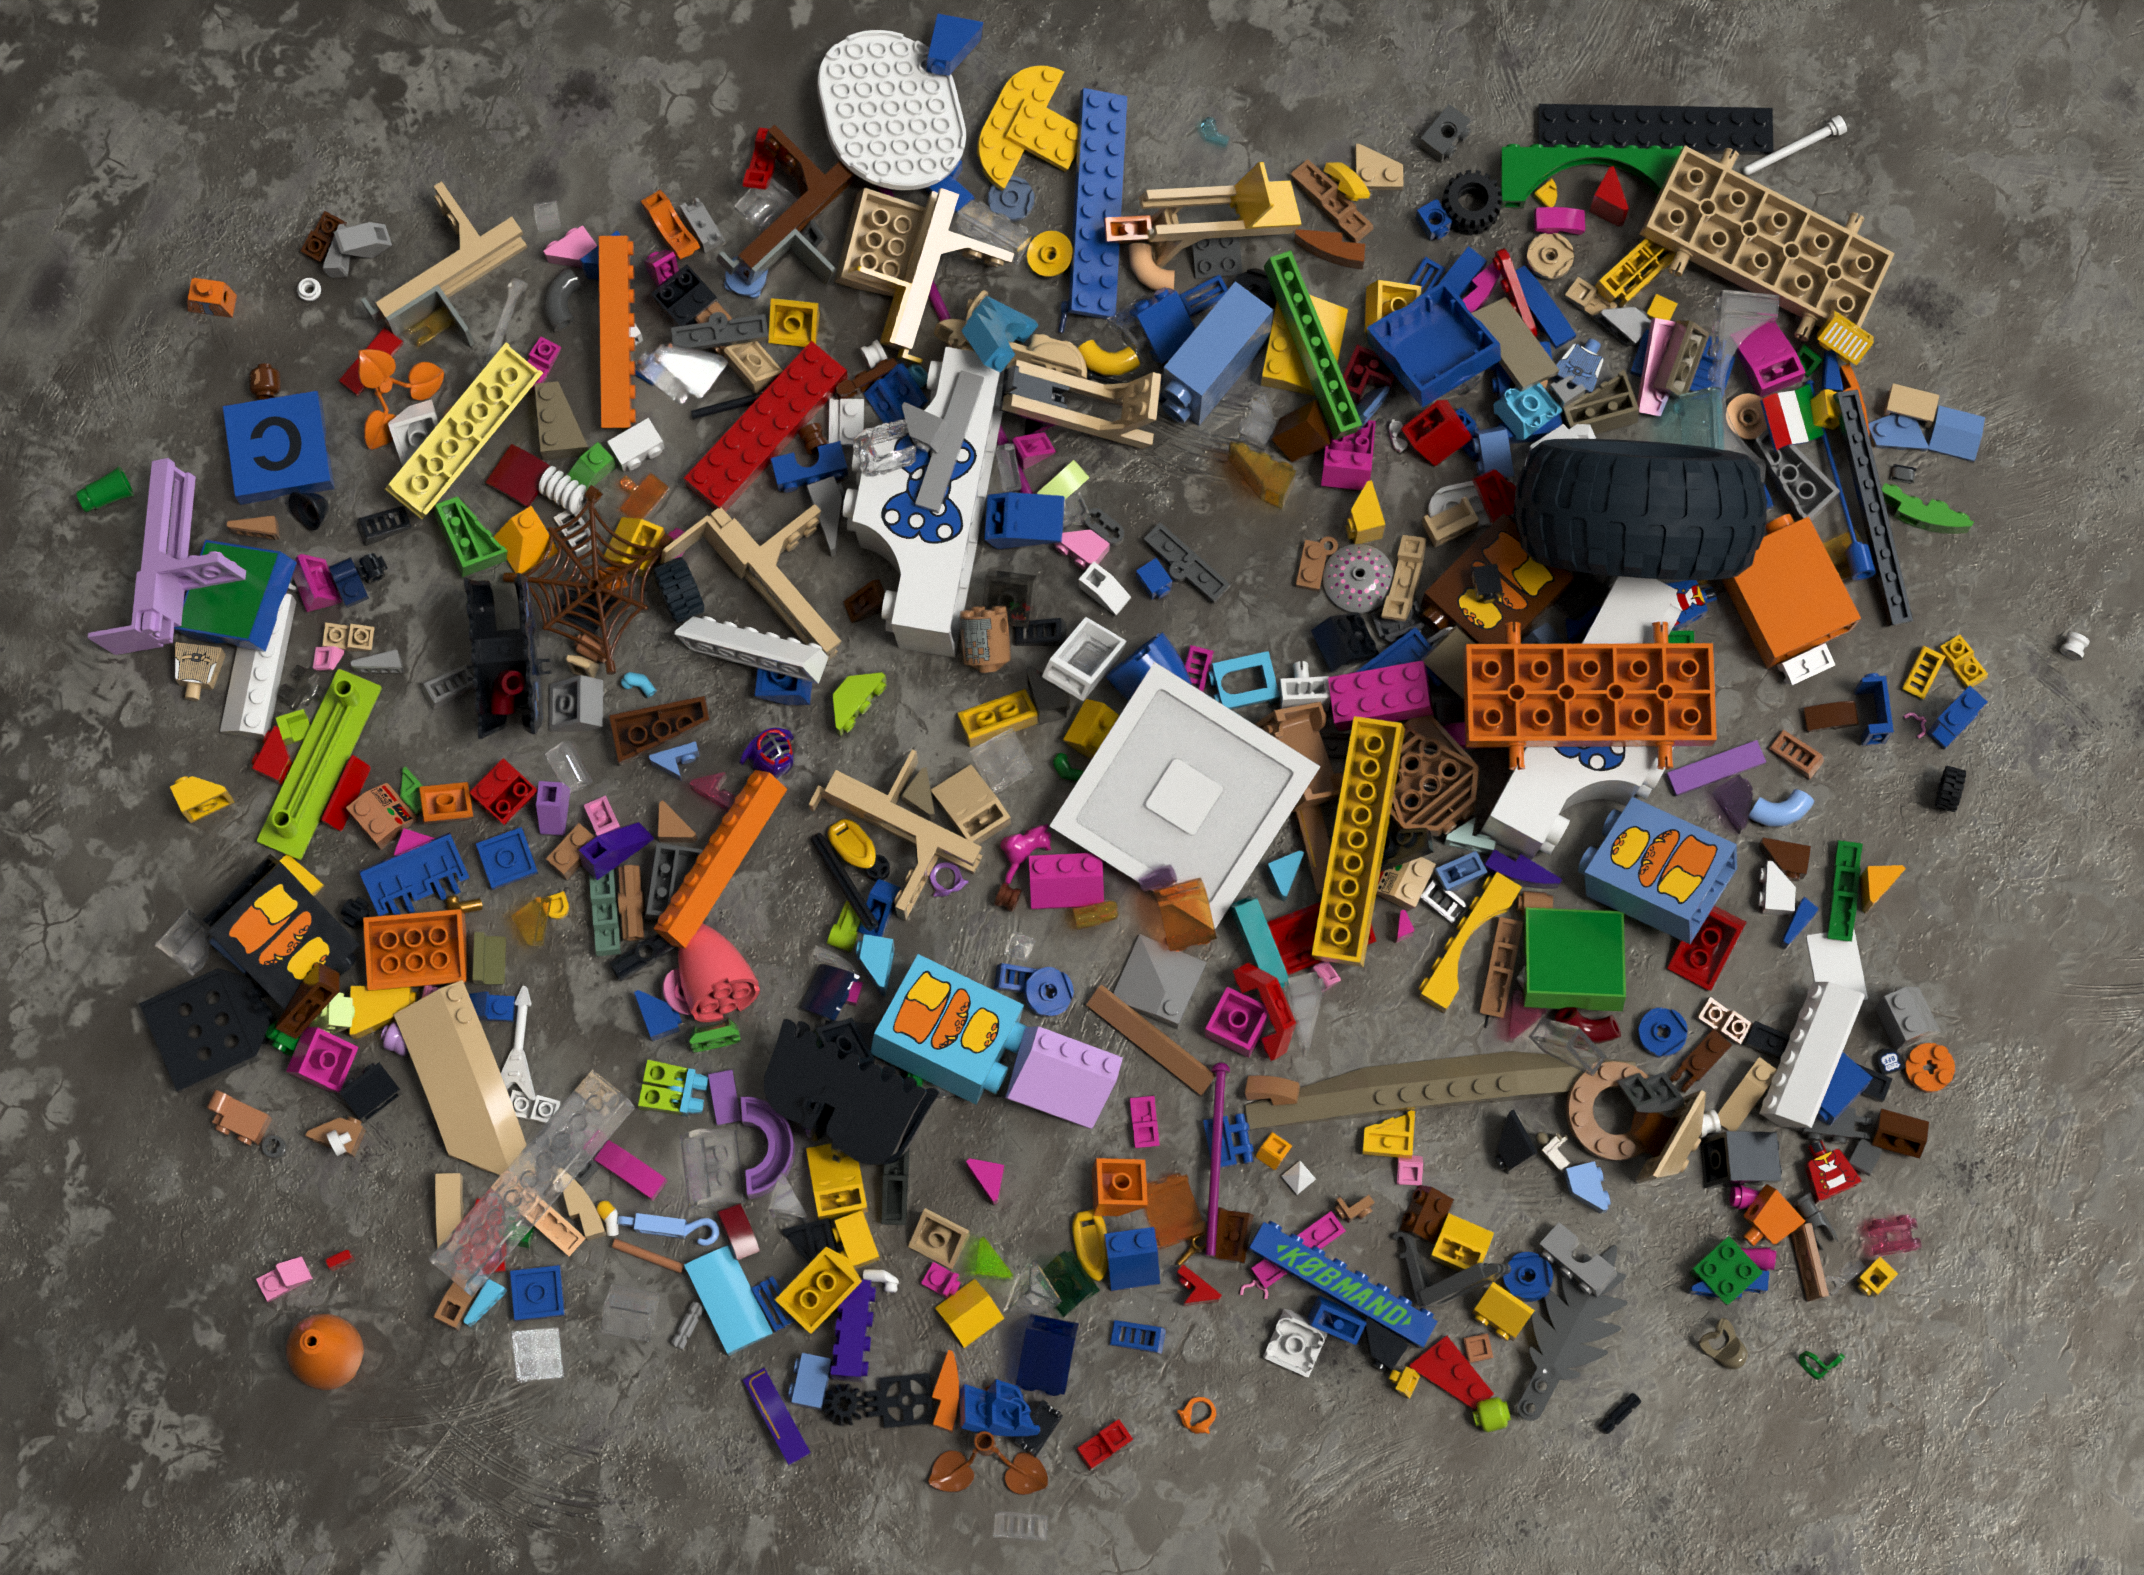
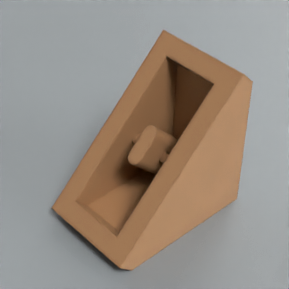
M662 800L659 803V841L695 843L698 840L696 833Z

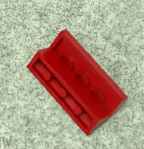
M1321 902L1267 922L1288 975L1324 962L1315 960L1312 956ZM1372 923L1368 944L1376 942Z

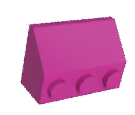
M1093 853L1029 856L1031 910L1104 906L1103 862L1101 858Z

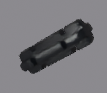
M1631 1393L1625 1399V1402H1622L1608 1415V1419L1605 1418L1599 1424L1604 1433L1609 1434L1615 1428V1425L1618 1426L1632 1412V1409H1635L1641 1403L1640 1398L1635 1393Z

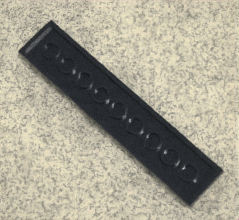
M1539 104L1538 144L1544 147L1562 144L1566 145L1567 148H1577L1579 145H1589L1591 148H1600L1603 145L1624 148L1625 146L1634 145L1645 149L1649 146H1660L1661 149L1687 146L1701 154H1723L1725 148L1733 149L1731 154L1737 151L1739 155H1769L1774 152L1773 108Z

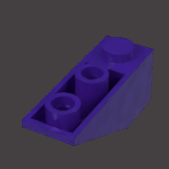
M639 822L599 835L579 849L581 864L596 880H599L653 841L654 837Z

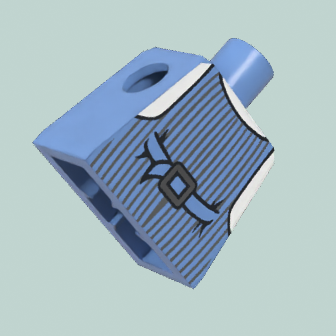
M1588 339L1584 347L1573 344L1556 365L1560 371L1556 376L1551 377L1550 380L1558 383L1567 376H1574V379L1567 383L1569 389H1574L1576 386L1583 384L1586 388L1585 394L1593 392L1604 360L1601 356L1597 355L1601 344L1594 339Z

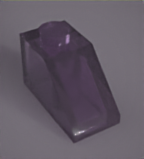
M1740 774L1717 787L1712 794L1738 834H1741L1747 826L1753 797L1751 792L1753 788L1746 778L1743 779Z

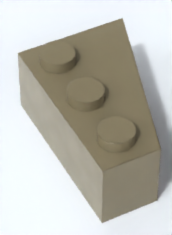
M1625 369L1619 372L1615 378L1600 384V387L1593 392L1586 393L1564 407L1562 423L1568 429L1576 424H1588L1591 426L1594 435L1638 423L1639 407Z

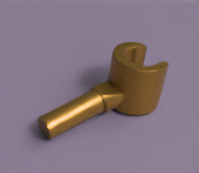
M1200 1235L1193 1238L1191 1247L1177 1261L1180 1266L1195 1252L1200 1253L1205 1249L1206 1243L1202 1247H1198L1195 1244Z

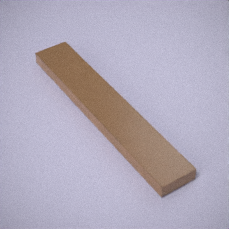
M1103 985L1097 988L1086 1004L1201 1096L1215 1079L1216 1074L1211 1072V1070Z

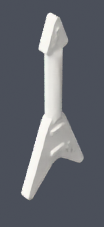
M522 986L515 1001L518 1009L514 1046L501 1071V1076L506 1089L517 1083L526 1096L534 1101L536 1096L526 1055L523 1050L527 1008L531 1006L528 988Z

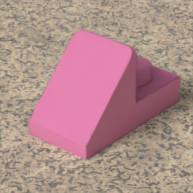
M606 795L584 805L597 836L620 829Z
M301 1256L277 1264L276 1269L256 1280L267 1302H270L313 1278Z

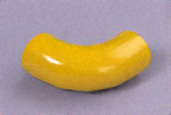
M1088 340L1078 347L1085 360L1086 367L1104 376H1120L1140 367L1137 355L1129 346L1117 352H1107L1102 350L1094 340Z

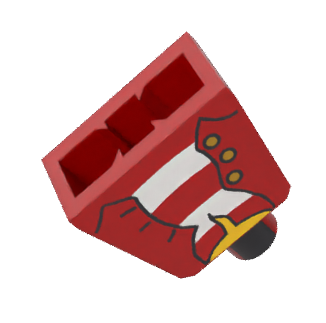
M1821 1140L1808 1146L1814 1159L1807 1162L1804 1168L1815 1204L1853 1188L1862 1182L1840 1149L1827 1153Z

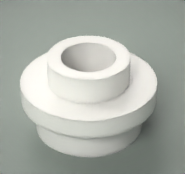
M305 278L298 284L297 292L304 301H314L321 294V286L317 280ZM311 287L314 290L312 293H306V289Z

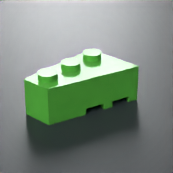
M458 496L435 504L434 515L462 577L507 561L508 551L505 547L501 546L495 540L493 534L483 527L477 520L478 518Z

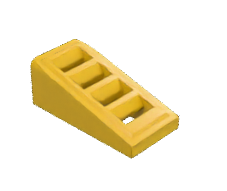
M1922 646L1902 689L1924 700L1946 656L1926 646ZM1927 656L1935 660V665L1923 660V657ZM1922 664L1932 669L1931 673L1918 668L1919 665ZM1917 672L1927 677V681L1925 682L1914 677L1915 673ZM1911 681L1924 686L1923 690L1921 691L1911 686Z

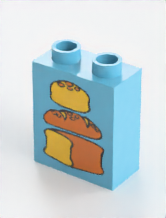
M917 954L874 1033L871 1053L977 1105L984 1090L994 1094L998 1092L1008 1071V1067L999 1063L1005 1050L1007 1049L1015 1054L1019 1051L1023 1033L1027 1027L1020 1023L1024 1005Z

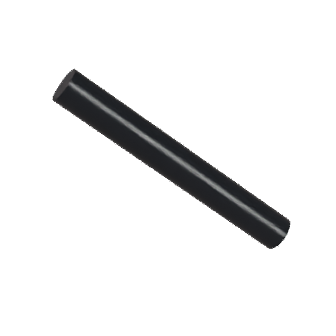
M759 392L691 410L693 420L751 405L761 394Z

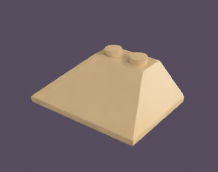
M1700 1090L1683 1097L1685 1106L1677 1108L1671 1117L1679 1121L1661 1154L1645 1162L1635 1182L1640 1184L1672 1176L1679 1172L1682 1173L1689 1163L1688 1155L1691 1151L1694 1152L1701 1142L1699 1136L1703 1128L1706 1092Z

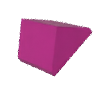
M304 554L298 555L295 559L297 564L292 576L306 611L310 612L341 603V597L326 560Z

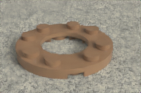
M1613 1061L1595 1065L1587 1069L1576 1079L1569 1091L1566 1101V1117L1570 1131L1587 1152L1598 1158L1620 1161L1633 1158L1644 1152L1641 1143L1634 1139L1630 1131L1620 1135L1607 1133L1598 1126L1593 1115L1594 1100L1600 1091L1608 1087L1620 1088L1617 1081L1640 1073L1644 1079L1649 1078L1647 1074L1637 1067L1624 1062Z

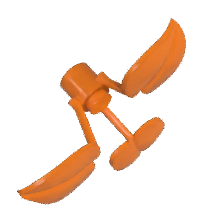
M374 349L358 351V375L360 382L365 387L376 390L374 394L378 397L383 407V412L375 410L366 419L364 440L369 449L379 448L393 440L388 423L396 416L388 414L389 409L382 397V393L389 392L392 389V384L410 388V396L413 399H428L439 390L444 378L443 369L431 362L417 363L409 372L408 380L410 383H404L389 377L396 369L395 360L391 355Z

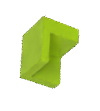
M304 709L276 717L282 739L286 745L305 739L311 726Z

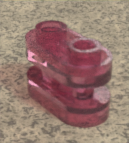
M1908 1214L1898 1216L1896 1221L1887 1222L1886 1218L1873 1220L1872 1225L1868 1226L1869 1237H1877L1879 1243L1872 1246L1873 1256L1880 1257L1922 1249L1921 1238H1913L1911 1232L1918 1229L1917 1219L1911 1218V1215ZM1902 1233L1903 1240L1888 1242L1887 1235Z

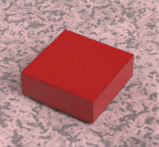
M346 1249L327 1258L325 1261L329 1269L335 1271L354 1262L355 1259L353 1254Z

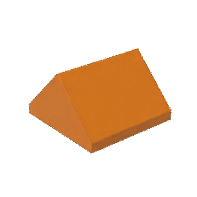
M468 782L419 787L423 824L472 820L473 810Z

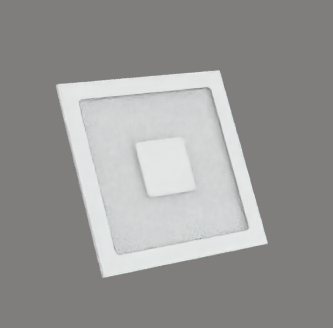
M1154 662L1049 826L1215 930L1320 766Z

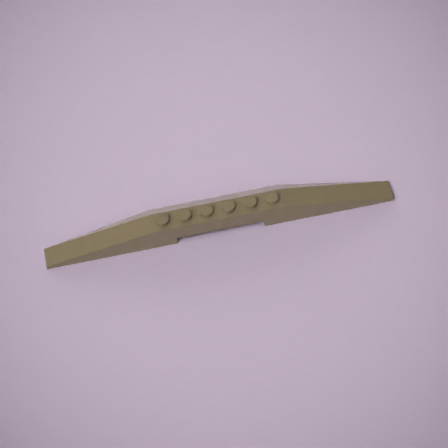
M1508 1051L1364 1067L1301 1087L1297 1104L1273 1105L1271 1098L1245 1105L1246 1117L1250 1130L1389 1115L1401 1111L1568 1095L1575 1080L1587 1069L1595 1065L1613 1061L1624 1062L1636 1067V1062ZM1608 1087V1088H1606V1089H1604V1090H1613V1089H1620V1088H1618V1087Z

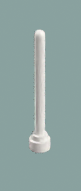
M1838 115L1830 119L1826 127L1745 166L1743 173L1750 175L1829 135L1839 136L1846 133L1847 127L1843 118Z

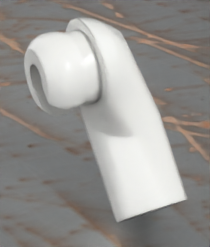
M864 1270V1280L882 1282L885 1284V1292H897L899 1281L895 1276L885 1270Z

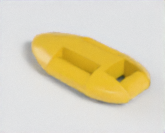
M841 819L829 827L827 831L829 842L846 862L859 868H871L874 865L876 858L874 844L856 822L849 819ZM848 828V830H846L845 832L841 833L840 835H838V836L836 835L837 833H839V832L842 831L843 829Z
M1092 1209L1078 1212L1074 1216L1072 1233L1077 1259L1082 1269L1093 1280L1100 1281L1108 1270L1104 1235L1107 1234V1229L1103 1217L1094 1216ZM1094 1219V1225L1083 1227L1082 1222Z

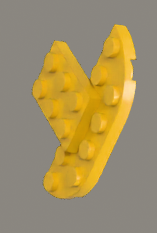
M1049 66L1025 68L1009 79L996 100L979 134L977 156L980 159L983 167L982 171L987 179L1001 191L1005 189L1024 150L1064 172L1069 169L1077 153L1078 125L1047 108L1064 71Z

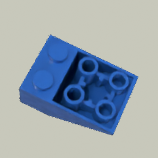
M1012 492L988 495L985 541L996 549L1062 542L1065 497Z

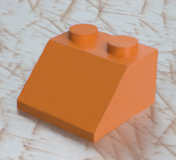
M1096 1158L1092 1168L1094 1216H1121L1148 1206L1145 1159Z

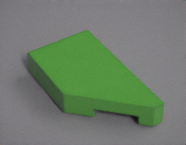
M405 766L402 769L400 797L418 816L422 812L419 787L423 785Z

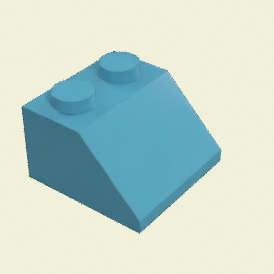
M864 934L863 941H858L857 960H860L861 968L880 995L886 996L895 951L894 941L889 938Z

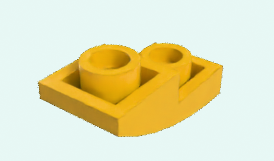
M1342 162L1326 163L1324 172L1331 175L1332 180L1340 182L1338 190L1345 193L1346 198L1358 201L1359 199L1370 197L1368 188L1352 169Z
M1960 634L1940 646V650L1946 656L1947 662L1966 689L1969 686L1974 687L1988 678V673L1976 660L1974 651Z

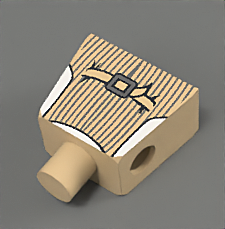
M176 642L175 678L179 686L186 687L185 699L199 701L201 689H214L225 659V653L222 648Z

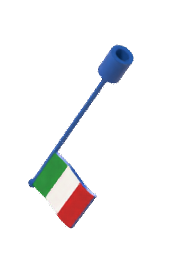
M1808 380L1804 387L1794 391L1774 393L1765 397L1760 403L1774 453L1785 446L1808 443L1822 436L1836 487L1840 490L1839 498L1852 540V544L1845 550L1852 579L1864 580L1872 577L1876 571L1869 546L1856 540L1826 430L1824 427L1815 426L1813 423L1810 400L1816 396L1813 388L1814 381Z

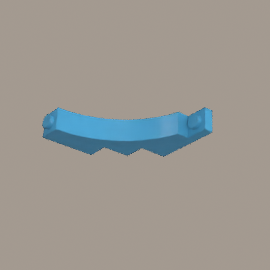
M985 296L972 312V316L967 320V324L961 331L982 363L1001 373L1015 356L1009 342H1014L1017 339L1025 343L1039 325L1034 319Z

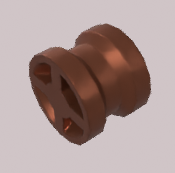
M1003 883L994 905L998 907L1005 906L1008 911L1013 912L1022 890L1019 888L1012 889L1007 883Z

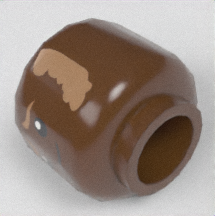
M267 363L259 364L258 368L252 369L249 373V390L251 394L255 395L256 399L259 400L275 398V395H278L281 391L280 372Z

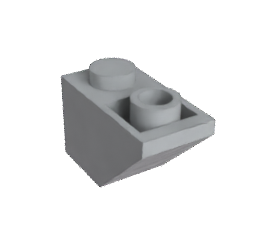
M367 222L334 232L341 254L374 258L392 246L385 224Z

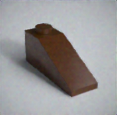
M319 962L302 981L277 1022L276 1029L297 1039L339 993V973Z

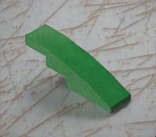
M1837 840L1829 908L1828 939L1852 942L1859 895L1857 892L1861 871L1862 843Z

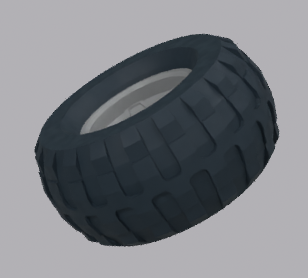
M1550 439L1542 441L1529 451L1526 465L1522 468L1516 484L1514 518L1517 532L1520 534L1521 548L1534 562L1559 569L1648 579H1728L1737 577L1752 566L1755 552L1759 549L1766 530L1767 499L1764 484L1761 483L1760 468L1748 455L1729 450L1634 440Z

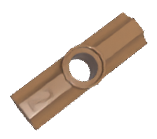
M624 865L618 867L620 884L618 905L619 913L622 916V936L624 941H639L644 939L643 913H645L644 894L641 891V871L639 866Z

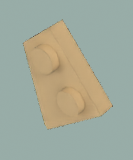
M1356 144V174L1361 178L1368 190H1403V164L1361 144Z

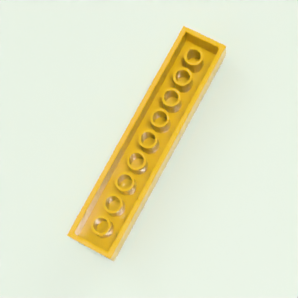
M1354 716L1312 956L1315 960L1364 967L1405 733L1402 723Z

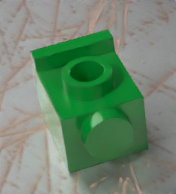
M275 1020L267 1029L266 1038L273 1041L271 1046L282 1051L283 1054L292 1057L301 1035L295 1039L276 1029L278 1021Z

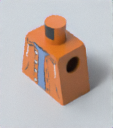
M192 278L187 300L188 312L233 318L237 295L224 282Z

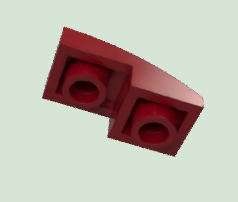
M740 1203L717 1211L723 1233L728 1238L735 1260L760 1252L751 1225Z

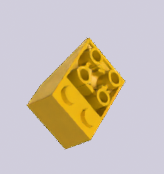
M832 1143L806 1148L819 1220L844 1217L861 1210L863 1213L868 1212L859 1162L848 1155L842 1158L840 1163L832 1160Z

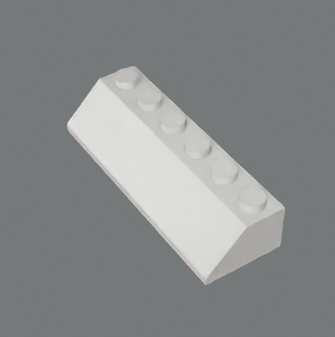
M286 594L280 604L277 621L266 652L237 646L220 733L263 740L266 733L270 730L296 606V600L291 594Z
M693 616L675 631V635L693 652L818 684L829 658L822 651V647L817 644L809 643L804 645L790 637L787 640L780 639L774 633L766 632V634H761L751 627L737 628V625L724 621L723 624L717 623L715 619L708 616H703L702 618Z
M1831 982L1812 983L1803 1008L1799 1012L1794 1030L1790 1034L1785 1052L1781 1056V1062L1776 1074L1772 1078L1770 1089L1763 1100V1106L1759 1114L1780 1127L1812 1128L1864 1000V994Z

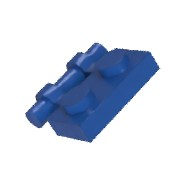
M1244 1114L1235 1115L1236 1124L1229 1125L1228 1116H1223L1220 1168L1236 1166V1155L1243 1156L1244 1164L1254 1162L1252 1156L1254 1148L1253 1144H1250L1248 1131L1250 1130L1249 1123L1245 1121ZM1213 1118L1203 1120L1210 1161ZM1238 1133L1240 1146H1233L1231 1134Z

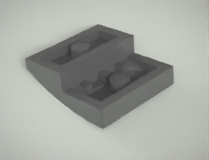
M1664 1072L1646 1079L1640 1073L1617 1081L1620 1089L1638 1112H1663L1685 1106L1683 1097Z

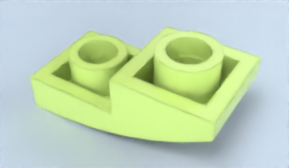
M1073 460L1043 486L1037 494L1059 495L1067 499L1090 477Z

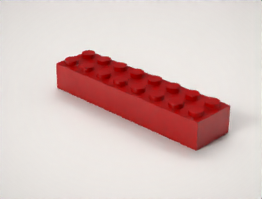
M810 341L684 477L686 487L714 511L722 507L726 512L771 464V458L777 457L795 438L798 431L805 427L837 392V384L842 383L845 379L848 380L847 370L813 341Z

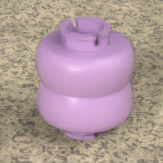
M396 1021L390 1027L386 1025L380 1038L384 1040V1049L394 1051L400 1056H406L409 1052Z

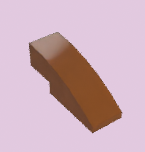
M1295 230L1294 242L1309 253L1333 264L1363 270L1365 257L1364 243L1342 242V233Z

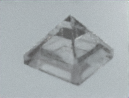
M1013 931L1004 954L1027 963L1036 940Z

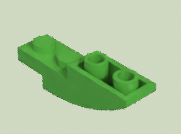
M1885 483L1882 487L1885 503L1897 509L1893 518L1905 524L1931 532L1960 534L1968 533L1974 523L1968 515L1953 511L1941 500L1931 499L1928 506H1926L1921 499L1904 494L1896 485Z

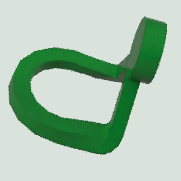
M1803 1351L1798 1358L1804 1370L1814 1379L1819 1380L1832 1367L1835 1368L1845 1356L1841 1353L1828 1366H1825L1815 1354L1809 1351ZM1805 1357L1812 1358L1824 1371L1821 1374L1817 1373L1807 1363Z

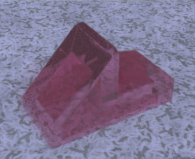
M725 772L693 779L689 784L691 790L726 811H729L735 802L733 794L725 789L719 791L727 779Z

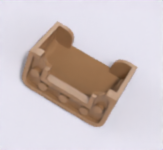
M1321 702L1274 710L1255 724L1320 766L1291 813L1340 798L1344 773L1334 774L1319 730L1325 726L1327 721V715Z

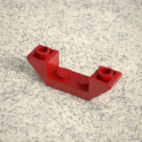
M1245 963L1233 970L1235 981L1242 993L1258 988L1260 992V998L1268 1011L1270 1022L1276 1030L1261 1038L1265 1052L1270 1060L1273 1061L1287 1053L1296 1021L1278 979L1250 963Z

